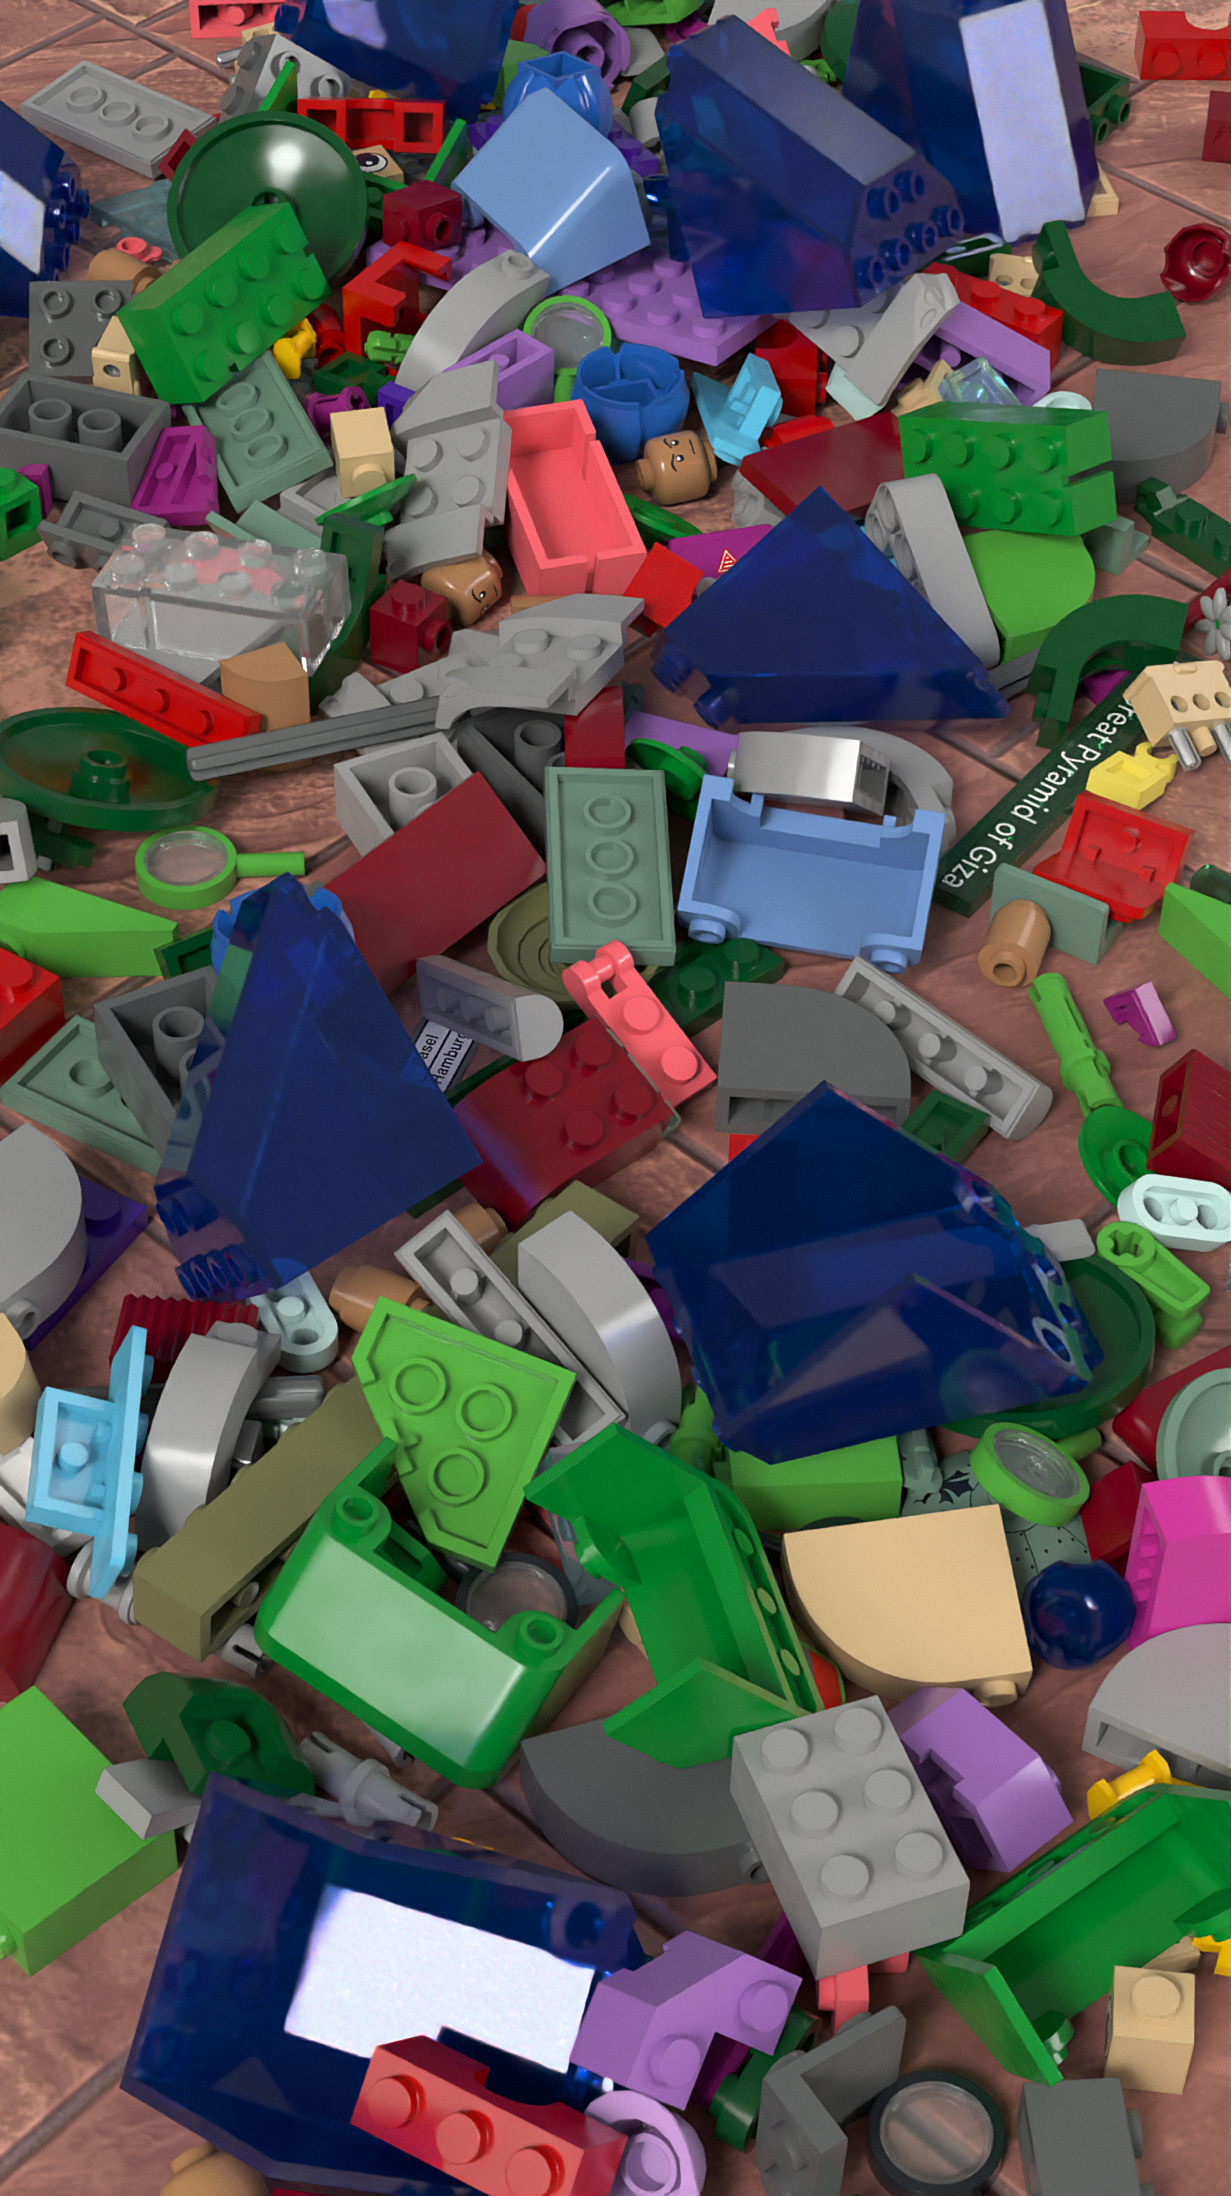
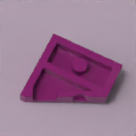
M204 425L162 428L130 505L131 509L165 519L171 527L208 524L205 518L211 510L219 514L215 437Z

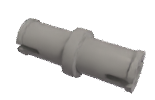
M313 1732L311 1740L305 1738L299 1745L315 1776V1785L337 1798L340 1809L354 1819L366 1817L379 1826L392 1828L401 1834L413 1836L416 1834L420 1837H428L437 1820L438 1806L430 1800H424L392 1780L389 1775V1769L375 1759L362 1761L330 1741L321 1732Z

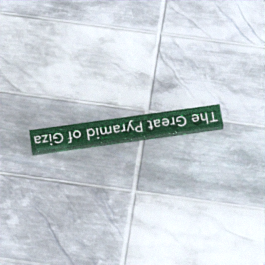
M1179 650L1173 664L1204 660ZM1131 671L940 859L932 898L933 902L966 918H970L992 896L994 873L1000 864L1007 863L1020 868L1073 814L1078 795L1088 791L1086 786L1090 770L1118 751L1131 756L1136 751V747L1148 739L1131 703L1123 698L1125 690L1140 673Z

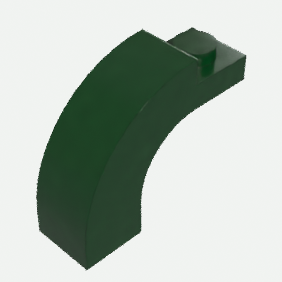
M1063 219L1044 223L1036 244L1032 246L1031 251L1033 266L1039 276L1030 297L1037 298L1048 306L1064 311L1061 340L1090 358L1115 365L1143 366L1175 359L1186 337V333L1171 291L1138 298H1122L1102 291L1092 284L1081 270Z
M337 512L324 517L316 579L303 614L286 635L264 646L267 647L284 641L308 674L310 713L317 710L319 704L327 696H333L341 688L342 681L351 675L370 640L369 608L384 595L388 577L378 573L385 528Z
M1126 594L1092 601L1064 617L1045 638L1024 692L1036 696L1031 722L1039 723L1040 728L1035 746L1058 751L1069 723L1076 688L1086 678L1108 670H1127L1141 673L1146 666L1173 664L1179 652L1189 604L1152 595Z

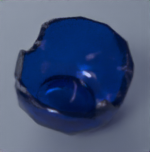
M1100 1559L1087 1564H1071L1062 1560L1052 1563L1026 1584L1019 1603L1029 1650L1050 1666L1068 1671L1096 1668L1120 1650L1131 1635L1137 1613L1130 1584L1109 1563Z

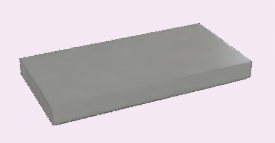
M86 60L74 66L19 105L23 121L151 179H155L162 174L158 166L185 128L201 137L218 124L217 118Z

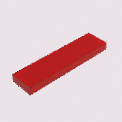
M90 630L76 632L65 686L189 748L259 732L262 714Z

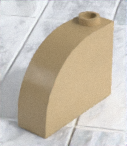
M999 1504L783 1534L780 1561L784 1584L794 1617L798 1625L815 1644L816 1650L836 1662L839 1666L840 1674L877 1695L897 1701H903L920 1687L964 1688L985 1708H996L1010 1704L1017 1700V1694L1026 1692L1033 1668Z

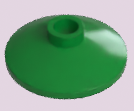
M415 473L386 483L320 515L315 519L317 526H323L324 517L337 512L379 527L384 526L394 520L389 510L411 490L418 479Z
M622 492L645 547L652 549L655 542L660 544V541L669 542L673 538L703 534L698 528L682 518L654 504Z
M636 738L632 740L625 749V752L643 770H664L667 808L679 816L695 822L704 774H707L706 771L708 769L704 758L686 746L676 749L668 744L649 738Z
M1104 1106L1094 1110L1082 1122L1078 1133V1148L1083 1166L1089 1178L1099 1192L1117 1208L1119 1195L1126 1187L1144 1175L1157 1174L1156 1171H1147L1146 1167L1152 1124L1128 1109L1117 1106Z

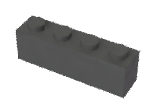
M1120 2077L1061 2080L1051 2088L1036 2082H1025L1022 2084L1015 2126L1027 2196H1155L1151 2183H1139L1135 2159H1141L1143 2154L1141 2120L1136 2108L1125 2109Z

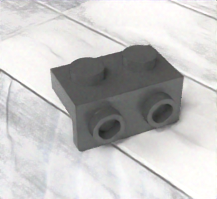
M76 490L73 492L57 524L41 520L36 529L48 547L47 553L60 564L68 567H76L77 564L93 568L102 577L112 582L122 583L126 579L144 586L173 533V529L165 519Z

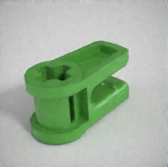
M1127 1221L1113 1222L1104 1226L1097 1236L1095 1254L1117 1266L1139 1286L1152 1309L1155 1320V1339L1172 1350L1189 1342L1200 1332L1203 1318L1197 1310L1207 1302L1210 1287L1154 1239L1146 1228ZM1138 1245L1136 1257H1134L1135 1247Z

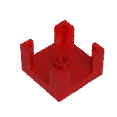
M400 240L342 287L345 352L349 351L369 359L364 351V344L367 342L368 334L375 330L391 332V338L396 333L416 336L428 315L419 312L418 271L448 282L452 278V259ZM386 366V375L397 376V370Z

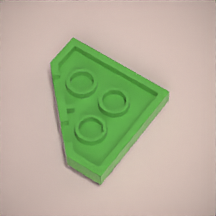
M379 1295L351 1357V1361L382 1439L387 1436L398 1443L392 1462L427 1547L495 1574L526 1501L523 1487L534 1480L576 1383L577 1373Z

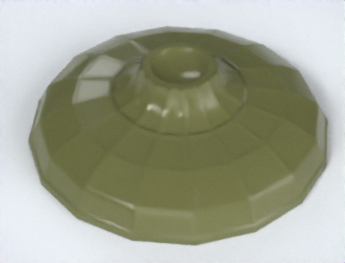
M547 882L531 886L502 906L490 924L487 946L488 956L501 979L550 998L557 1004L560 1010H581L567 991L562 979L563 970L575 963H550ZM634 965V968L646 984H648L659 967ZM608 980L601 983V989L609 999L618 994Z

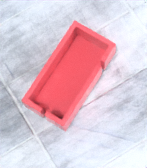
M578 399L504 411L503 420L512 428L504 524L500 526L527 595L624 594L644 562L647 551L600 440L595 441L596 431L583 400Z

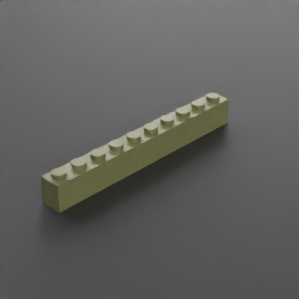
M575 1180L556 1198H547L539 1206L534 1217L516 1233L510 1232L506 1234L497 1244L489 1258L518 1290V1244L571 1210L596 1230L621 1257L635 1260L640 1216L580 1181ZM428 1305L420 1310L423 1313L451 1323L436 1305ZM356 1375L346 1383L340 1382L336 1384L326 1395L322 1405L301 1423H292L282 1433L277 1444L256 1463L251 1462L244 1465L235 1475L227 1489L210 1504L198 1506L188 1516L183 1527L160 1548L153 1547L140 1558L132 1575L133 1610L136 1621L199 1663H202L259 1610L261 1602L321 1502L383 1440ZM393 1463L382 1495L399 1481Z

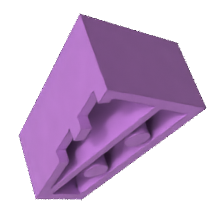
M960 301L954 314L931 336L895 387L897 390H902L916 378L926 381L934 364L944 359L975 396L972 403L1033 406L1051 389L1050 351Z

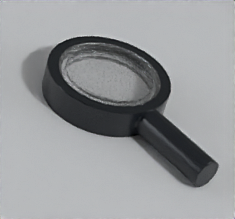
M414 1515L403 1526L407 1533L431 1552L444 1572L459 1585L454 1606L492 1632L496 1633L514 1614L528 1610L551 1614L575 1629L578 1617V1603L574 1589L566 1576L552 1563L528 1553L505 1552L495 1574H492L428 1548Z
M935 2070L919 2071L898 2078L895 2083L886 2087L876 2098L868 2119L865 2144L866 2156L876 2180L892 2196H984L999 2175L1006 2133L999 2109L990 2096L978 2085L962 2076L949 2072Z

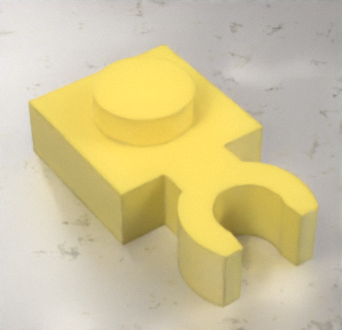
M1150 742L1140 743L1136 747L1134 757L1118 751L1092 768L1086 790L1140 810L1164 793L1166 783L1174 779L1178 758L1175 754L1169 755L1165 759L1152 757L1153 748Z

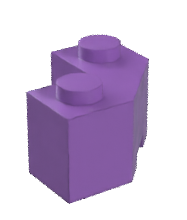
M920 1687L887 1712L930 1802L933 1803L966 1868L1011 1872L1073 1822L1061 1798V1784L1053 1770L1042 1761L1039 1754L964 1688Z
M687 1930L663 1944L664 1954L637 1970L631 1971L622 1968L598 1982L567 2060L624 2087L681 2110L686 2108L715 2032L773 2056L802 1981L801 1977Z

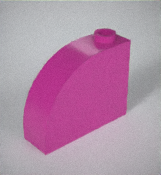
M1187 1476L1142 1484L1117 1616L1118 1624L1129 1651H1132L1149 1639L1182 1627L1212 1623L1231 1624L1230 1477Z

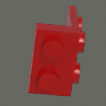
M1084 791L1077 797L1062 850L1035 865L1032 874L1102 901L1109 906V919L1123 923H1132L1135 919L1145 918L1162 906L1164 891L1169 882L1179 884L1195 830Z

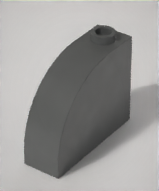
M1097 368L1092 410L1108 411L1112 460L1085 470L1083 478L1104 470L1113 471L1116 505L1135 504L1137 484L1150 477L1171 485L1175 495L1188 489L1204 475L1210 465L1215 434H1226L1229 403L1220 402L1221 381Z
M725 981L715 1132L887 1142L909 1118L911 1076L907 1056L894 1033L874 1014L846 998L819 989L794 985Z
M611 1716L520 1741V1785L531 1813L545 1837L556 1850L585 1873L623 1890L662 1897L703 1895L746 1883L749 1885H762L770 1882V1878L730 1792L732 1758L683 1770L674 1768L666 1763L660 1764L650 1756L607 1737L602 1723Z

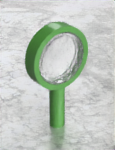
M562 295L544 300L530 312L523 332L554 349V403L570 401L571 385L575 379L577 366L580 361L590 352L604 346L610 348L611 329L604 313L590 301L577 296Z
M183 825L158 831L139 846L135 855L136 879L139 890L151 902L174 910H194L213 905L225 898L233 890L239 877L305 875L304 852L236 854L233 843L222 833L204 826Z
M998 1422L990 1425L972 1449L970 1465L982 1487L997 1502L1011 1512L1036 1524L1049 1527L1065 1526L1076 1516L1090 1492L1088 1480L1077 1462L1100 1448L1101 1436L1095 1428L1054 1442L1043 1434L1023 1425Z

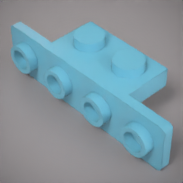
M749 353L732 388L697 372H693L689 383L710 444L714 447L713 452L722 460L740 466L744 456L761 451L758 439L765 426L769 428L773 426L782 408L783 399L780 397L781 392L769 362Z
M135 1325L131 1326L113 1358L108 1401L46 1387L38 1401L24 1521L94 1537L88 1595L101 1599L105 1598L118 1576H128L137 1550V1535L129 1533L128 1526L129 1515L132 1516L138 1506L143 1486L142 1473L134 1472L135 1456L139 1455L144 1445L148 1429V1414L139 1412L140 1398L146 1394L151 1381L154 1358L153 1356L145 1355L147 1329Z

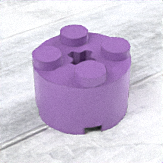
M547 0L543 4L534 6L527 15V27L524 35L525 43L535 44L550 54L565 51L600 67L601 77L604 79L610 91L614 88L615 85L612 82L621 70L623 73L625 72L629 64L630 43L625 30L597 0Z

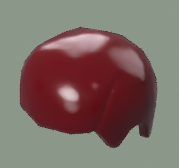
M1206 222L1183 227L1171 239V242L1164 247L1165 267L1160 273V278L1166 289L1171 291L1173 298L1194 303L1212 299L1229 287L1231 283V236L1222 227Z

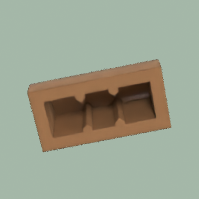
M284 641L220 660L222 695L262 714L258 733L310 722L308 674ZM309 758L257 770L271 772L291 771L313 765V759Z

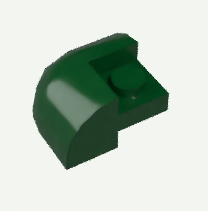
M162 1671L145 1677L123 1702L122 1705L148 1759L176 1762L191 1794L226 1797L236 1820L240 1822L268 1824L271 1811L305 1817L315 1797V1776L287 1722L260 1691L224 1678Z

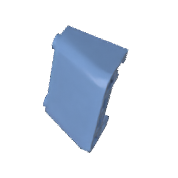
M546 87L527 95L451 182V190L462 194V223L465 222L471 228H475L484 223V217L487 218L512 242L516 253L527 256L533 264L551 275L544 297L651 244L634 180L621 152Z
M704 774L677 908L678 921L680 925L688 929L689 937L710 944L722 943L724 938H747L756 944L854 960L857 955L866 958L888 974H902L906 972L907 967L918 965L921 961L939 867L946 813L915 809L914 820L909 825L896 827V817L884 815L883 825H875L766 807L764 795L752 793L751 803H748L734 795V779Z

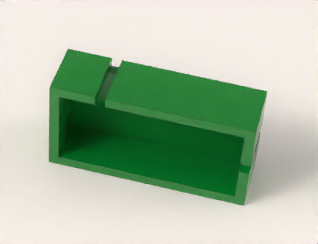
M289 202L247 207L116 312L160 400L170 402V404L204 402L233 378L231 372H240L333 294L314 253L305 254L303 248L309 243Z
M939 401L898 416L905 478L930 473L936 474L943 484L958 526L1078 536L1117 520L1113 471L1104 470L1070 484L1068 476L1112 460L1108 411Z

